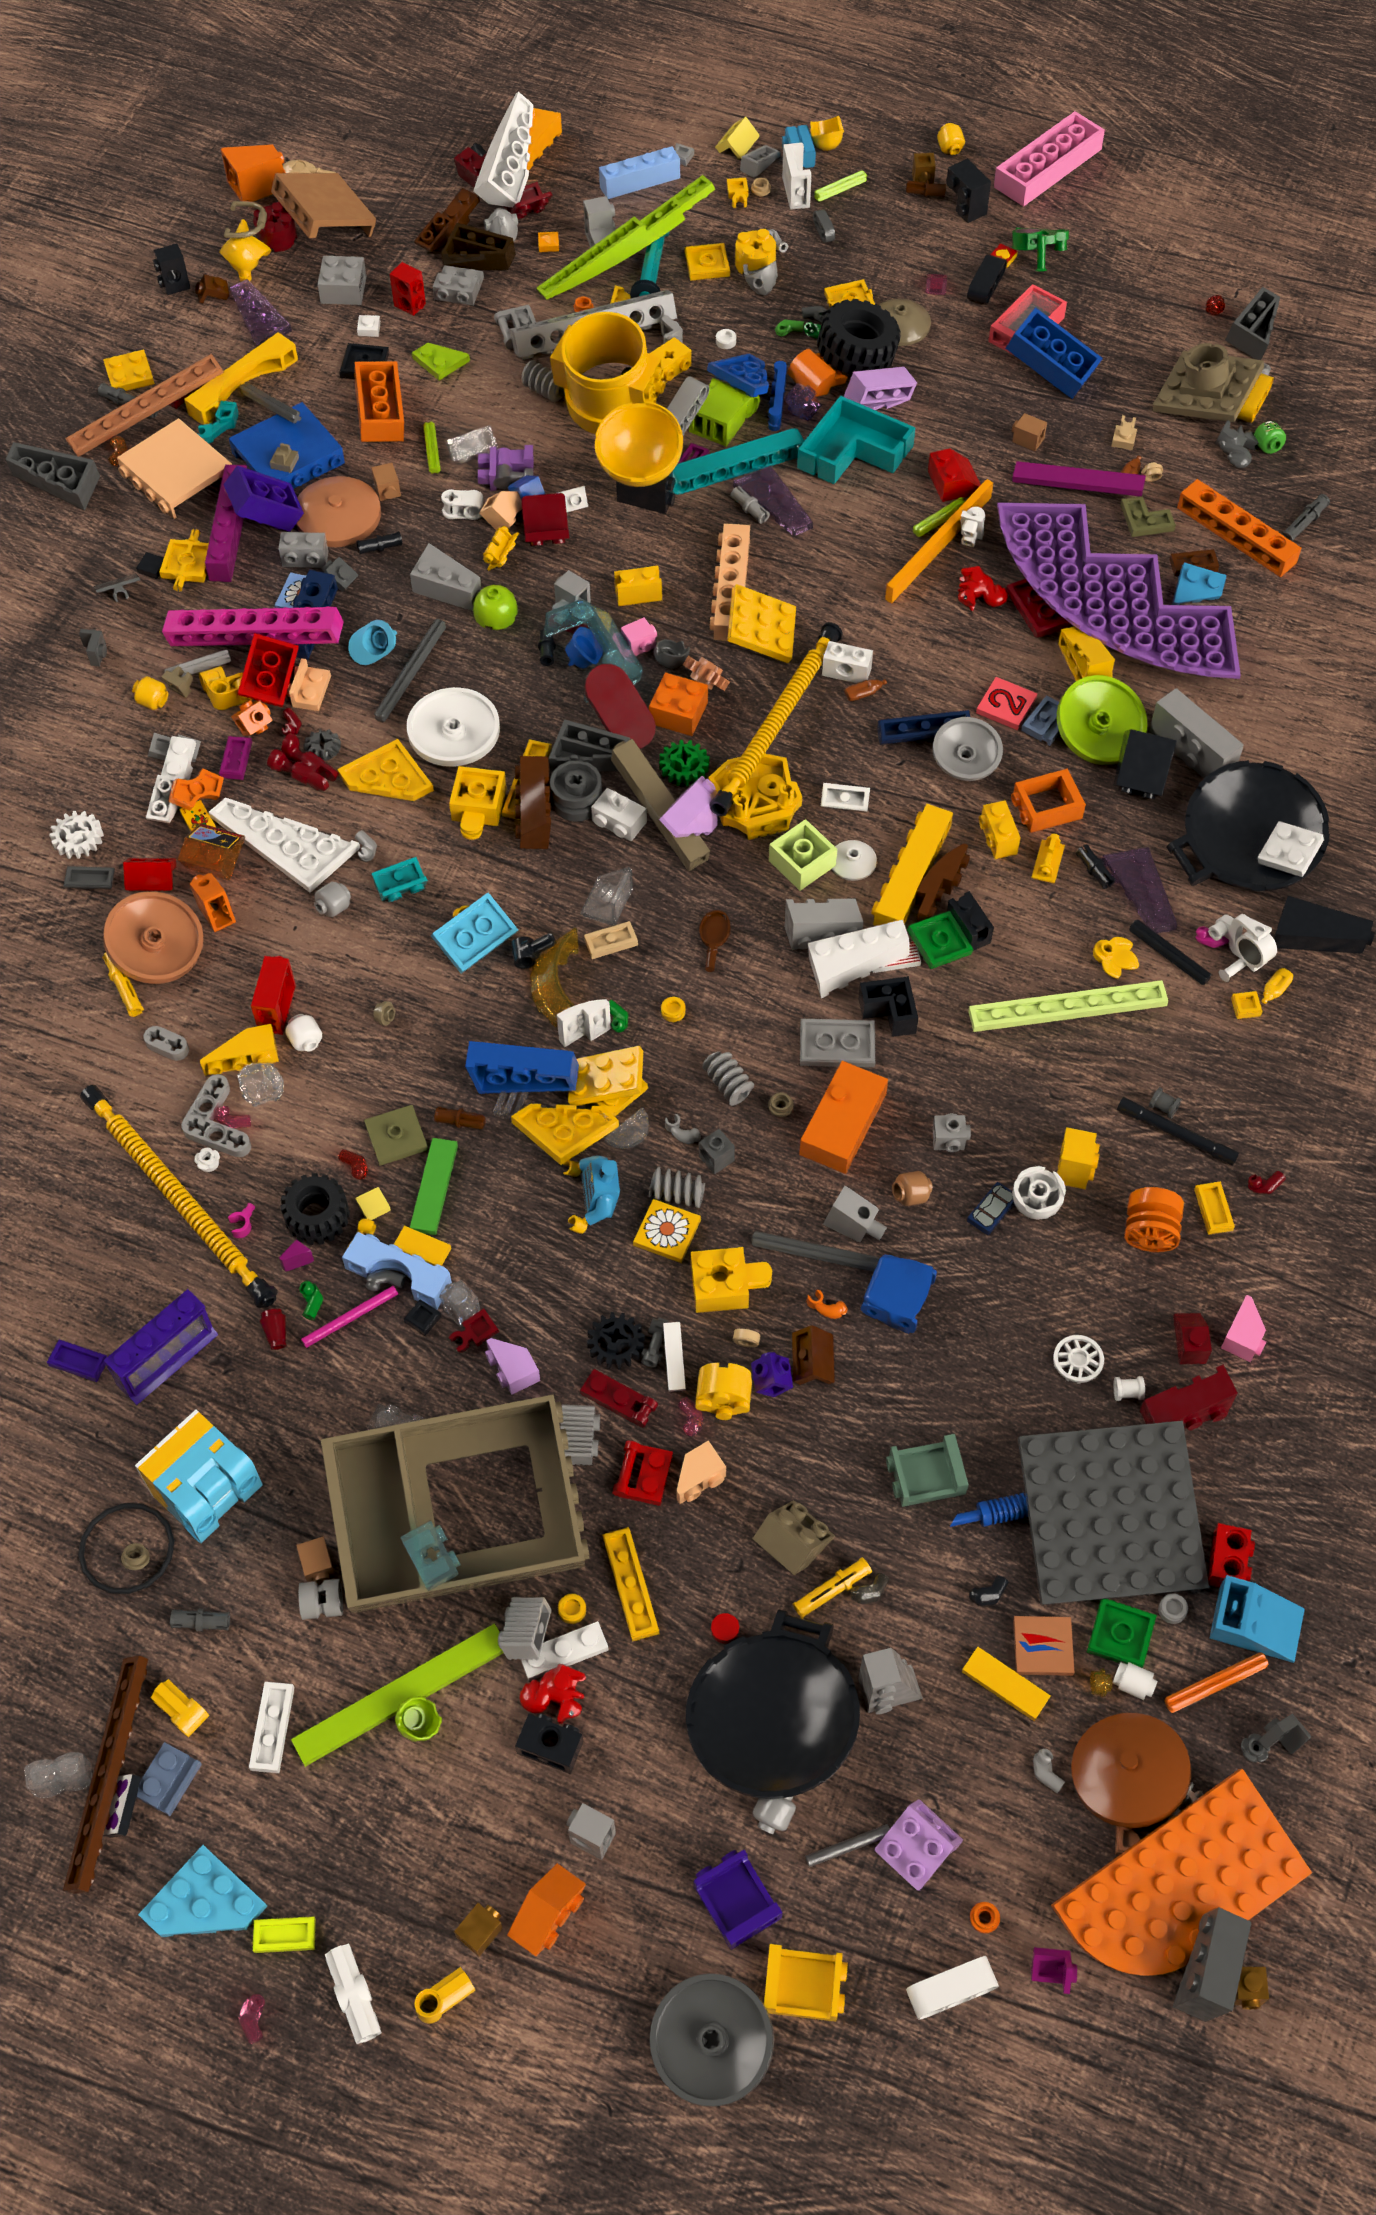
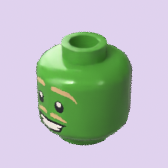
M1273 421L1262 423L1254 433L1259 442L1257 446L1267 454L1279 451L1286 441L1285 432Z

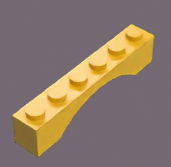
M277 332L224 370V373L210 380L185 398L188 415L201 425L212 423L216 420L215 414L220 402L226 401L240 385L263 374L284 371L298 360L295 344Z

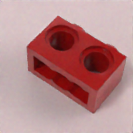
M401 262L390 273L393 302L395 307L414 316L426 304L422 271Z
M1221 1523L1217 1524L1212 1537L1207 1576L1210 1586L1220 1588L1226 1575L1232 1576L1226 1573L1224 1567H1231L1235 1570L1237 1575L1232 1577L1250 1582L1252 1567L1248 1566V1558L1253 1556L1255 1541L1251 1540L1252 1530ZM1227 1541L1236 1542L1240 1549L1231 1548Z

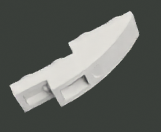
M171 737L162 773L157 775L146 815L147 820L170 823L175 816L179 806L168 802L172 784L176 778L190 780L193 770L191 761L196 747L195 740Z

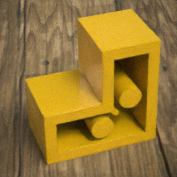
M1066 1127L1057 1173L1064 1181V1185L1086 1189L1088 1180L1093 1181L1099 1160L1100 1144L1095 1143L1097 1133Z

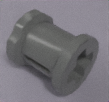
M1159 1087L1148 1107H1155L1168 1114V1118L1172 1119L1182 1099L1179 1097L1176 1099L1166 1094Z

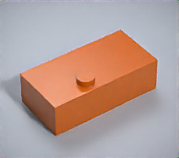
M397 361L355 362V390L361 442L404 441V415Z
M841 1061L800 1140L799 1155L846 1174L887 1094L888 1079Z

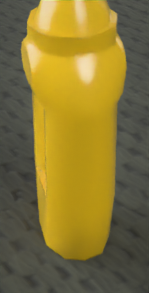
M1280 968L1269 979L1264 987L1263 1004L1278 998L1287 989L1293 980V974L1289 970Z

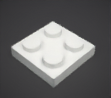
M1278 821L1258 856V863L1303 877L1324 841L1323 834Z

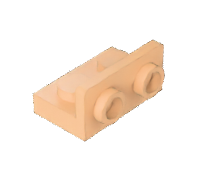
M301 658L299 666H296L294 670L293 683L289 684L287 691L292 707L319 711L331 678L330 670L308 667L307 660Z

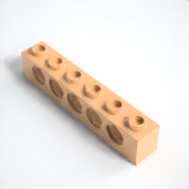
M724 524L723 533H719L718 546H722V548L717 549L716 562L720 563V566L715 567V579H718V583H714L713 596H717V598L712 600L711 613H715V617H710V631H714V640L727 641L732 589L735 584L746 587L750 525Z

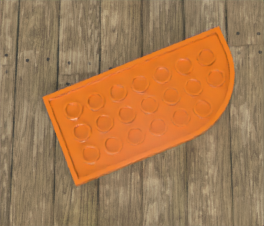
M1238 1769L1051 1904L1074 1941L1093 1959L1107 1967L1124 1973L1153 1976L1176 1971L1188 1964L1199 1933V1923L1205 1913L1220 1907L1246 1920H1250L1312 1874V1872L1245 1771Z

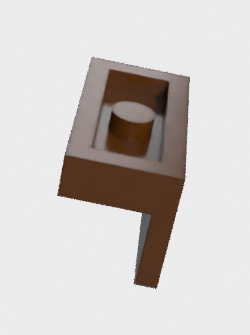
M813 1325L793 1332V1382L802 1385L817 1379L827 1384L834 1383L833 1334Z

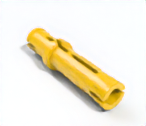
M105 952L102 958L108 967L109 978L115 983L129 1016L135 1017L140 1015L144 1009L128 976L113 965Z
M862 1557L845 1570L839 1569L835 1572L834 1577L815 1588L797 1602H794L793 1607L803 1619L807 1614L825 1604L842 1591L851 1590L854 1583L872 1573L869 1564ZM851 1574H854L853 1576H851L850 1578H848L847 1580H845L844 1582H842V1583L839 1584L838 1586H835V1584H837L838 1582L842 1581V1580H843L844 1578H846L847 1576H849V1575H851ZM826 1590H830L829 1592H827L826 1594H824L823 1596H821L820 1598H818V1599L815 1600L814 1602H811V1600H813L814 1598H816L817 1596H819L820 1594H822V1593L825 1592Z

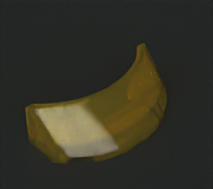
M577 928L571 929L558 938L553 947L543 951L540 957L537 958L531 972L530 980L533 1002L537 1010L541 1011L554 1027H558L557 1014L575 1006L561 987L558 977V965H566L568 956L571 953H579Z

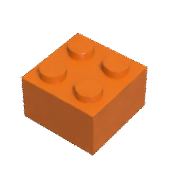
M665 672L649 705V711L655 720V725L693 736L708 704V685Z

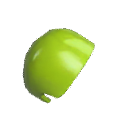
M417 1696L410 1697L399 1705L395 1716V1723L400 1734L412 1742L426 1741L438 1733L442 1717L439 1716L435 1703Z

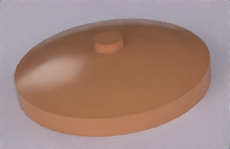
M345 476L324 478L307 486L297 497L304 512L296 523L298 531L325 533L328 547L349 546L355 544L357 540L365 539L376 529L381 518V506L378 495L368 484L355 478Z
M141 892L124 898L113 907L105 922L103 942L110 961L123 974L136 981L161 984L181 978L195 966L203 947V930L194 911L180 899L161 892Z

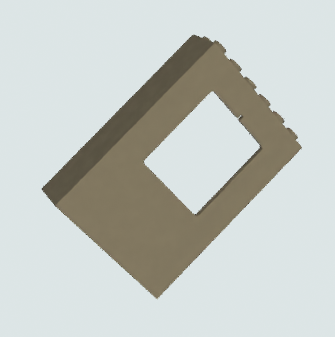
M554 1394L320 1439L347 1608L352 1613L585 1567V1560L589 1559L587 1540H581L580 1532L584 1531L581 1511H575V1504H579L576 1483L570 1484L569 1477L574 1476L571 1456L565 1457L564 1450L569 1449L566 1428L560 1429L559 1423L564 1422L561 1402H555ZM527 1446L530 1451L536 1489L542 1488V1492H537L544 1527V1537L442 1557L439 1550L426 1466Z

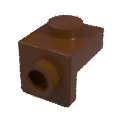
M203 274L201 281H198L195 287L199 303H204L207 295L226 301L230 295L227 280Z

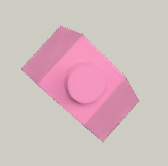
M1246 1295L1221 1346V1349L1248 1362H1251L1254 1354L1260 1356L1266 1344V1341L1262 1340L1266 1329L1251 1296Z

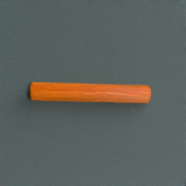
M1259 1652L1167 1696L1164 1700L1165 1705L1171 1713H1174L1265 1669L1269 1665L1268 1660L1262 1652Z

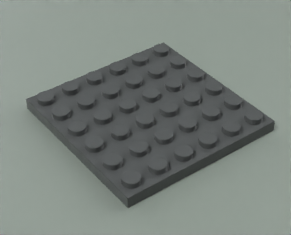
M1183 1421L1018 1437L1041 1605L1209 1588Z

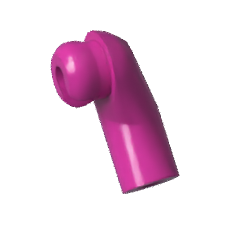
M1205 926L1199 927L1196 930L1197 935L1195 938L1203 945L1216 948L1229 943V939L1225 936L1221 937L1218 941L1212 939L1208 932L1209 928Z

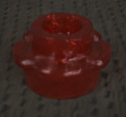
M1221 295L1210 297L1206 302V312H1210L1212 315L1222 313L1225 309L1224 298Z

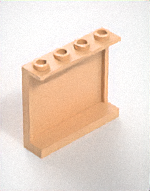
M179 418L117 457L120 466L118 470L122 477L128 478L137 490L145 493L149 501H154L164 514H169L173 519L177 518L174 510L176 506L219 478H223L225 464L232 465L231 462Z

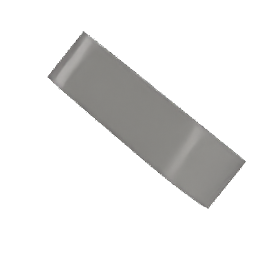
M152 1026L143 1035L148 1049L171 1060H182L189 1053V1047L184 1037L162 1027ZM158 1036H160L161 1041L158 1040V1039H155V1040L152 1042V1040H151L152 1037H153V1038H157Z

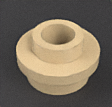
M756 178L751 185V191L753 194L763 197L770 193L771 185L766 178Z
M1155 462L1149 463L1141 471V474L1146 475L1145 480L1147 482H1154L1162 477L1163 467Z

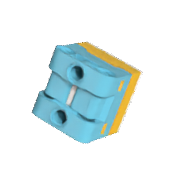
M197 1410L193 1411L135 1465L150 1494L199 1543H202L220 1526L218 1519L237 1503L238 1499L245 1503L263 1486L251 1459L240 1448L231 1443Z

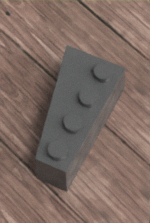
M13 442L5 459L13 476L84 511L100 478L96 464L92 459Z

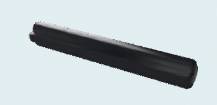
M1136 919L1131 924L1130 932L1201 985H1205L1210 980V972L1140 920Z

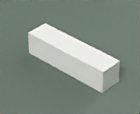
M680 1322L663 1323L668 1391H685Z

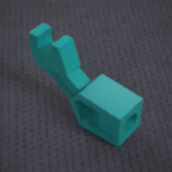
M221 401L215 414L216 422L199 425L198 435L209 444L214 442V439L226 430L235 428L239 415L237 403Z

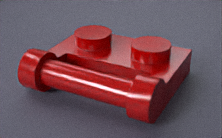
M626 1441L623 1449L626 1453L618 1483L614 1484L612 1493L621 1498L661 1506L673 1452L641 1445L635 1441ZM641 1456L644 1458L636 1489L630 1488L628 1484L635 1457Z

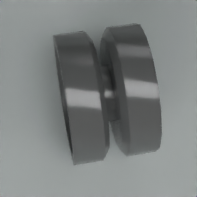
M580 760L568 761L559 765L551 775L552 807L556 814L565 820L573 822L592 818L591 807L602 794L601 775L597 768L590 763Z

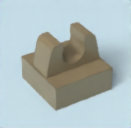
M280 443V447H277L270 461L271 469L292 473L299 459L298 451L291 450L288 444Z
M179 666L172 672L166 670L162 675V679L168 688L187 698L191 693L189 687L193 681L192 675L187 672L184 677H181L184 671Z

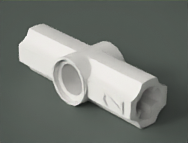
M349 1944L331 1949L325 1954L336 1985L334 1991L342 2012L347 2016L356 2044L367 2042L382 2032L370 2002L372 1997L363 1974L359 1972Z

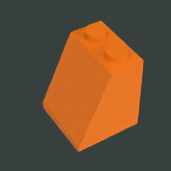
M273 144L221 148L227 182L240 201L254 202L272 195L271 189L275 173H286L282 165L285 163L283 155L275 149Z

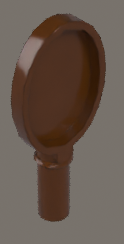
M720 910L707 913L701 920L699 927L701 940L708 947L705 965L707 972L714 971L716 955L718 954L717 949L727 941L731 931L729 917Z

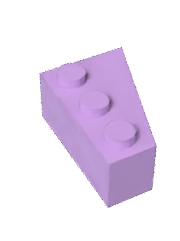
M905 367L853 372L844 397L873 410L884 406L888 409L910 400L917 382Z

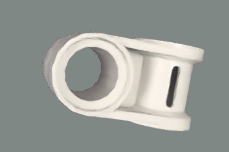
M451 489L444 491L441 496L444 503L442 509L443 516L447 519L477 520L482 516L479 512L483 507V494L477 490Z

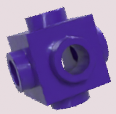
M774 1352L762 1354L761 1358L751 1362L756 1393L776 1397L793 1388L791 1366L788 1358L777 1355Z

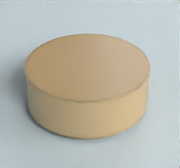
M748 1329L734 1330L733 1341L743 1347H757L760 1341V1334Z

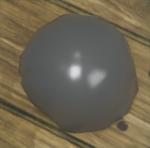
M663 639L657 642L654 656L663 667L676 669L683 666V663L689 656L690 647L686 649L683 641L676 643L673 640Z

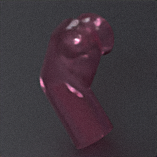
M685 1397L679 1402L678 1407L687 1415V1423L683 1426V1431L688 1436L693 1437L702 1429L703 1414L702 1411L695 1408V1404L688 1397Z

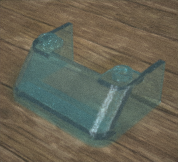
M578 600L546 612L544 629L546 637L586 622L605 652L602 664H613L620 667L626 672L633 684L641 680L643 668L606 610L587 601ZM584 695V701L588 703L589 701L586 695Z

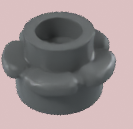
M1250 1734L1241 1743L1244 1757L1251 1762H1263L1268 1758L1270 1747L1268 1749L1264 1748L1259 1742L1261 1738L1259 1734ZM1253 1746H1257L1258 1750H1254Z

